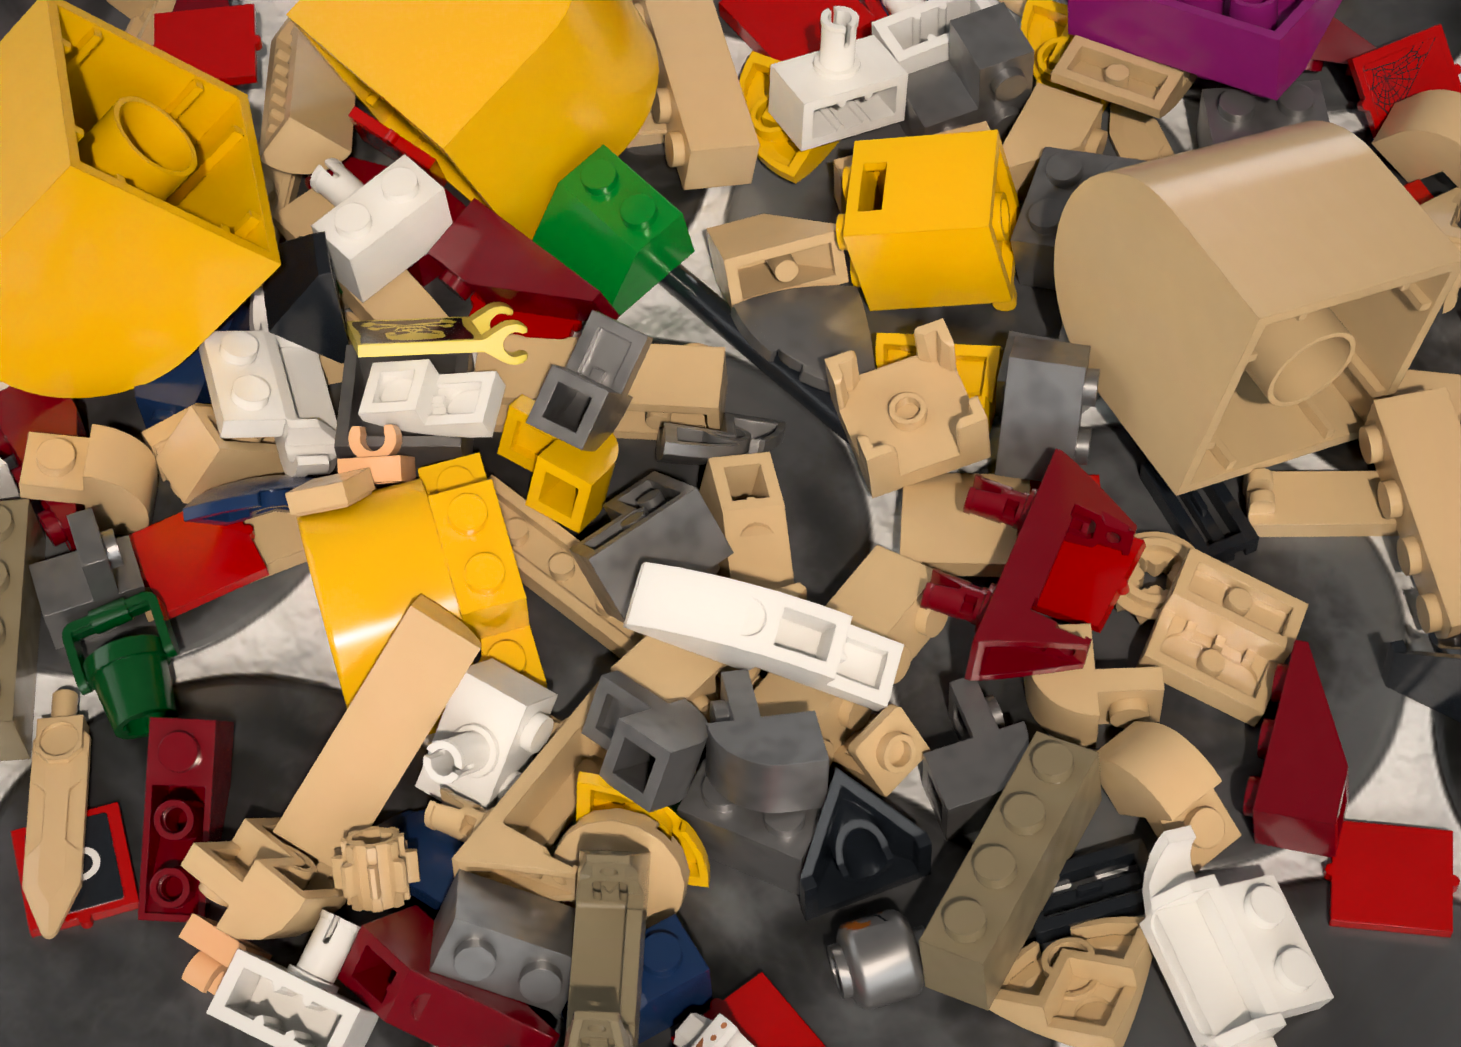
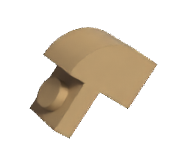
M1441 89L1428 90L1396 102L1374 138L1372 145L1408 183L1443 171L1458 188H1461L1460 92Z
M92 424L90 438L29 432L19 481L20 498L84 504L85 509L92 508L100 532L113 529L114 535H130L152 525L158 489L157 461L152 451L140 440L123 431L107 426Z
M1091 623L1058 625L1064 631L1082 638L1087 636L1092 639ZM1093 640L1091 641L1083 669L1024 676L1028 708L1036 722L1055 738L1085 748H1096L1098 727L1101 724H1112L1115 727L1125 729L1134 721L1160 722L1165 690L1162 667L1095 669Z
M1134 721L1097 750L1099 752L1101 785L1120 815L1146 818L1158 838L1164 831L1191 825L1196 835L1190 852L1194 873L1242 836L1214 790L1222 782L1221 778L1202 753L1186 738L1170 727L1160 723Z

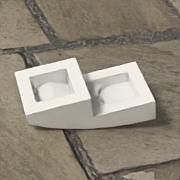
M430 359L373 362L358 415L365 422L383 427L388 424L398 425L401 431L446 437H492L506 385L497 371L439 374Z

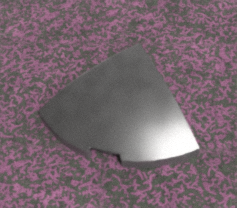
M828 285L792 288L753 297L733 305L730 315L738 331L748 344L768 362L774 361L778 350V356L785 365L801 372L799 381L830 393L824 359L850 350L856 354L859 375L875 370L869 326L857 286Z
M725 413L722 431L664 422V427H659L656 459L662 463L705 465L708 458L767 452L781 444L784 438L786 422Z

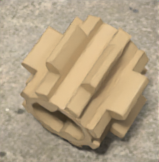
M373 826L359 831L354 830L347 833V838H341L342 855L331 857L334 888L343 889L344 898H347V903L352 905L353 910L359 912L362 910L372 911L373 913L383 912V910L393 907H401L404 905V900L411 898L409 883L420 881L417 849H408L407 840L404 838V833H399V828Z

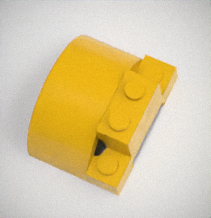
M480 452L418 468V479L373 490L370 495L348 507L296 517L347 709L407 610L420 595L425 596L451 613L476 635L481 643V658L479 662L493 658L547 688L530 628L525 591L492 479L487 480ZM445 708L428 735L436 733Z

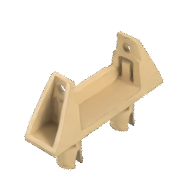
M598 683L568 718L560 721L552 715L549 716L554 721L549 739L539 751L540 753L496 806L487 810L445 787L440 788L442 804L432 800L429 801L424 815L426 827L441 831L465 842L452 857L454 878L458 870L461 869L556 902L576 900L578 866L573 865L571 867L551 857L548 851L576 817L579 771L599 774L607 753L606 749L581 733Z

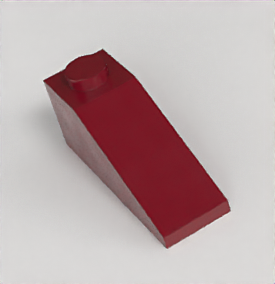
M475 197L428 251V254L444 270L438 277L440 282L463 301H466L473 294L486 305L492 302H504L511 306L515 312L586 322L592 310L600 312L616 321L620 317L618 312L598 289Z

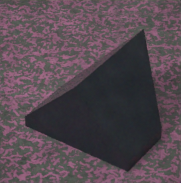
M325 231L277 244L281 266L262 283L269 332L336 362L344 363L346 345H350V339L347 334L345 312L341 311L339 303L341 297L336 284L332 259L329 257Z
M1435 632L1429 633L1428 638L1434 653L1407 651L1403 639L1390 642L1381 674L1385 686L1461 723V634L1448 639H1439L1436 637Z
M837 767L799 879L801 911L806 921L931 874L932 842L927 832Z

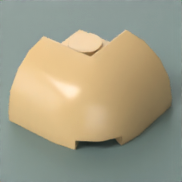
M281 817L245 818L232 841L195 842L180 865L200 881L199 890L207 898L227 907L216 929L235 939L264 940L299 936L316 927L322 909L335 914L347 901V898H344L343 889L334 888L331 867L273 832Z

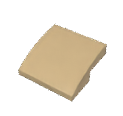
M1075 35L1051 72L1052 82L1158 119L1169 113L1179 103L1198 77L1195 74L1157 63Z
M944 473L903 487L900 555L930 568L940 569L941 572L952 576L1000 577L1016 542L1017 530L1004 523L999 524L973 514L963 513L965 500L970 487H973L976 474ZM981 474L984 478L1013 487V490L1021 493H1030V480L995 474Z
M1191 547L1171 585L1136 668L1162 667L1165 684L1255 727L1264 715L1272 694L1276 667L1278 663L1283 664L1292 652L1294 641L1297 638L1309 604Z

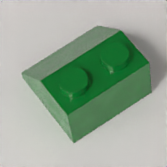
M604 144L559 181L532 239L533 242L598 289L620 316L695 252L683 213Z

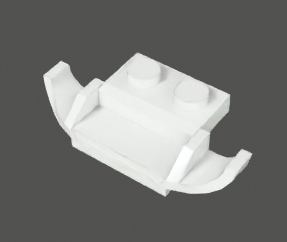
M257 288L250 298V331H214L199 346V353L220 438L274 437L285 475L291 477L329 475L337 464L334 448L337 420L319 354L269 332L263 288Z
M1191 825L1164 831L1155 842L1145 869L1142 894L1146 918L1139 925L1196 1046L1277 1047L1273 1036L1287 1025L1284 1020L1285 1018L1318 1010L1332 1000L1334 996L1274 874L1224 886L1219 885L1214 874L1196 878L1191 865L1190 855L1192 843L1196 839V835Z

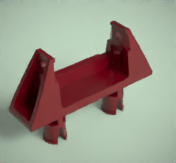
M1057 448L1039 489L1033 488L1031 493H1021L1013 490V487L984 478L983 475L977 473L973 487H970L963 513L973 514L999 524L1004 523L1012 526L1013 529L1017 530L1016 542L998 583H992L989 588L975 586L969 581L934 568L931 581L926 584L920 608L930 609L958 620L960 618L975 625L976 634L972 642L964 679L966 680L1007 679L1083 669L1092 639L1087 636L1082 638L1060 629L1056 621L1032 611V608L1038 605L1064 541L1091 548L1098 544L1123 552L1122 555L1129 556L1137 525L1073 459Z

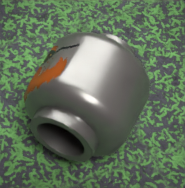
M894 909L843 923L838 929L836 943L827 946L831 970L841 997L843 999L853 997L860 1007L869 1010L920 994L924 986L919 939L925 930L923 925L911 928L907 918Z

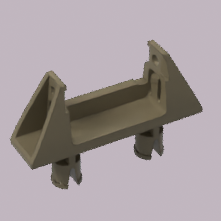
M580 850L564 1047H638L650 852Z

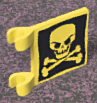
M504 302L487 304L467 317L347 321V334L358 357L485 352L510 365L524 363L528 358V353L524 350L509 352L503 347L504 340L509 334L514 332L527 333V327L517 320H505L490 329L491 320L496 315L513 314L512 307Z

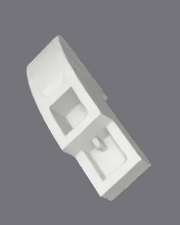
M644 562L641 565L623 624L624 628L740 670L748 669V671L757 667L877 712L888 707L904 647L902 643L851 625L853 616L823 605L718 575Z

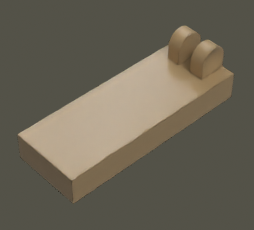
M1256 468L1250 473L1244 474L1242 486L1243 495H1245L1247 519L1259 537L1399 536L1395 518L1387 520L1380 509L1377 488L1381 481L1377 471H1270L1266 468Z

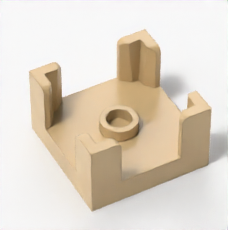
M943 318L919 326L914 330L917 355L859 375L857 357L852 350L824 359L831 400L872 499L991 457L988 418L978 396L969 398L956 368L954 342Z

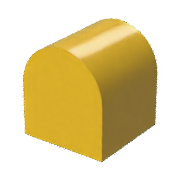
M37 0L0 41V381L25 392L56 398L108 396L134 389V386L152 382L181 364L281 266V260L248 94L64 0Z
M299 0L286 14L377 121L394 130L400 136L435 158L447 182L468 201L471 202L475 197L531 240L536 233L559 181L603 144L615 155L619 156L636 137L651 110L658 85L659 67L656 45L647 24L631 0Z

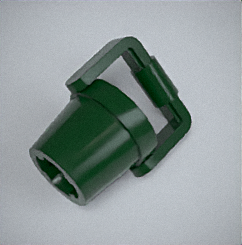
M145 591L129 598L122 596L89 610L87 616L70 622L64 627L62 640L77 687L82 695H87L94 690L96 691L116 737L121 739L149 736L150 717H178L169 665L171 663L170 659L180 655V650L166 607L155 594ZM151 610L160 637L142 634L124 637L96 649L86 660L84 659L79 640L95 633L98 635L134 620L135 616Z

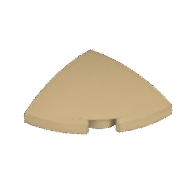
M1108 917L1070 927L1072 937L1054 941L1047 946L1042 954L1039 943L1033 941L1021 949L989 1010L1022 1028L1072 1047H1123L1134 1021L1153 957L1152 950L1139 925L1146 917Z

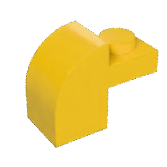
M521 394L509 405L497 454L533 472L525 503L526 506L579 534L603 509L618 457L617 439L614 433H612L596 451L580 450L527 424L526 421L535 404V400Z

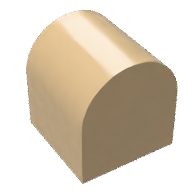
M1316 120L1300 122L1094 175L1081 183L1068 199L1058 224L1054 249L1056 295L1068 340L1073 344L1091 346L1088 368L1100 369L1097 392L1176 496L1250 473L1256 468H1266L1358 439L1359 429L1365 426L1373 400L1393 397L1461 271V252L1374 151L1347 129L1334 123Z

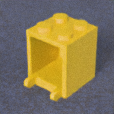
M985 130L854 141L852 165L845 166L842 173L843 194L847 205L846 213L838 214L836 236L840 250H848L853 286L862 288L869 310L879 311L992 303L995 309L1000 311L1015 309L1017 305V292L1014 285L1015 260L1010 239L1019 218L1021 206L999 131Z

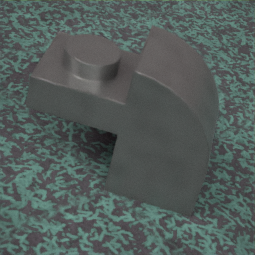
M592 310L566 368L552 365L526 423L580 450L596 451L614 432L629 407L633 397L628 395L654 338Z
M92 508L66 515L77 551L29 565L41 611L55 649L64 647L62 631L70 622L87 616L89 610L122 596L129 598L145 592L129 535L115 538L113 529L100 532ZM113 628V629H111V630H108V631H106V632H104V633H101V634H99V635H98L97 633H95V634H93V635H91V636H88V637H86V638H84V639L79 640V642L84 641V640H88V639H91V638H94V637H97V636H100V635H103V634H106V633H108V632H110V631H112V630H114V629H116V628Z
M748 669L721 672L720 700L710 702L711 723H707L706 730L708 733L706 741V774L710 783L727 800L753 811L784 813L823 808L828 790L829 757L815 710L761 717Z
M617 670L601 675L581 733L607 750L599 775L611 787L650 813L676 804L686 797L708 738L706 731L708 722L703 714L686 699L667 703Z
M964 678L949 682L948 716L960 742L923 753L922 785L946 841L982 829L1029 745L1025 722L1022 721L1005 727L1002 711L996 698L993 695L984 697L978 681H969Z

